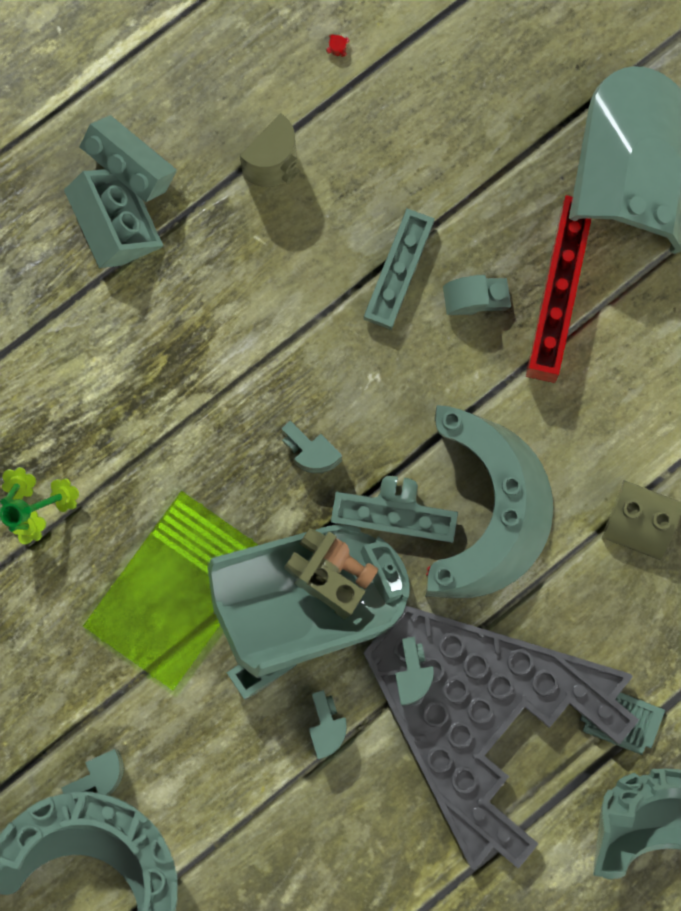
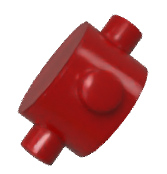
M331 34L329 36V47L326 48V52L328 54L332 53L335 56H346L347 43L350 42L349 38Z

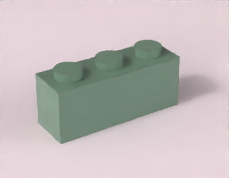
M111 115L91 123L79 146L145 202L165 193L177 172L176 168Z

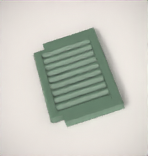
M620 692L615 700L639 719L638 723L620 745L581 715L580 721L585 722L583 732L642 755L645 747L652 748L665 710Z

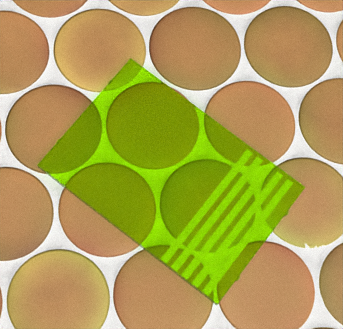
M180 491L84 623L83 627L145 670L152 678H156L174 691L220 627L212 603L208 574L210 560L214 557L258 546V544L252 538H248L208 510L202 503L197 502L183 491Z

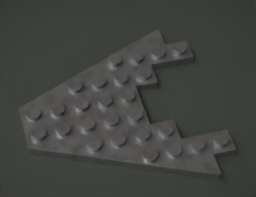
M405 606L403 614L394 626L380 636H377L364 651V655L470 868L474 871L493 848L519 869L538 845L533 838L489 802L509 776L485 755L524 708L550 728L570 704L618 745H620L639 721L637 717L615 700L633 676L630 673L413 607ZM415 637L416 644L422 643L425 662L420 663V668L433 666V680L428 692L420 700L401 706L395 673L407 671L402 639Z

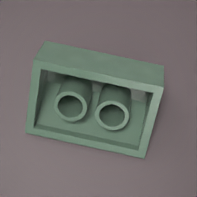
M83 171L64 189L99 268L122 266L163 247V243L143 200L109 171Z

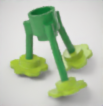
M21 467L15 471L8 469L2 475L4 481L2 489L9 493L0 500L2 505L0 519L3 524L8 526L10 532L18 535V540L22 544H30L32 540L39 541L42 538L41 531L46 528V521L44 518L38 517L36 510L56 503V507L60 512H66L77 507L76 500L79 497V491L75 486H71V482L66 478L62 480L55 479L51 482V490L53 492H51L49 498L29 505L22 499L24 496H32L34 492L32 487L36 484V478L32 474H26L25 469Z

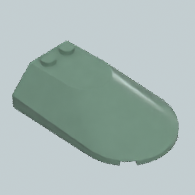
M638 66L626 67L605 78L596 88L590 101L569 219L573 221L583 218L613 219L667 237L671 242L669 252L677 254L681 252V88L666 75L656 70Z
M333 525L316 529V531L323 535L331 532L337 536V539L345 542L349 548V555L363 566L371 563L378 568V572L369 586L363 589L366 592L353 613L345 620L334 613L335 610L310 595L303 588L301 589L295 585L296 578L284 569V566L294 552L307 561L313 554L299 544L306 532L212 558L208 565L213 609L237 664L255 677H260L373 639L385 633L399 620L409 598V578L401 558L382 538L378 536L375 539L368 534L360 532L361 528L348 525ZM342 569L340 575L356 584L357 577Z

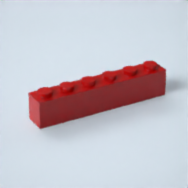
M565 195L560 211L525 376L551 383L556 382L560 373L592 220L588 218L576 221L569 219L573 197Z

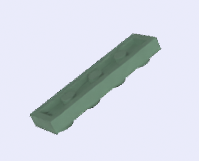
M408 208L406 209L364 314V320L392 330L435 218Z

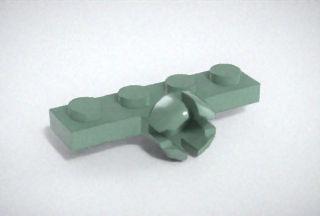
M386 476L383 478L378 497H367L337 491L335 493L331 517L332 523L453 543L458 512L419 505L416 501L418 485L412 479L404 478L401 495H395L398 476Z

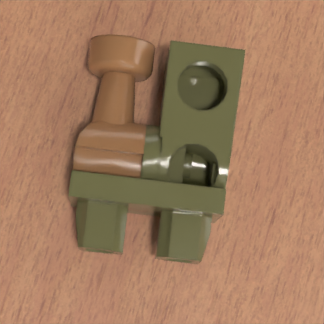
M309 528L299 544L313 553L310 559L307 561L294 552L284 566V569L296 578L295 585L301 589L303 588L310 595L335 610L334 613L345 620L353 613L366 592L363 589L369 586L378 572V568L371 563L363 566L349 555L347 544L337 539V536L331 532L323 535ZM342 569L357 577L356 584L340 575Z

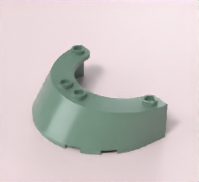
M437 405L434 416L437 431L444 438L451 439L462 444L463 447H467L482 461L492 480L495 502L489 526L474 545L458 555L438 560L432 564L428 573L425 597H481L492 594L514 583L529 570L541 554L552 525L553 497L551 486L545 469L537 455L528 444L511 430L461 409Z
M651 769L650 775L643 776L632 773L619 779L617 785L612 790H607L600 812L593 865L594 876H600L605 879H618L626 874L631 862L641 854L659 849L681 850L680 769Z
M72 792L49 797L28 807L27 810L9 823L0 834V894L9 895L17 892L36 869L53 859L68 855H84L106 862L125 878L135 896L138 911H176L178 882L170 849L156 826L138 809L120 799L93 792Z

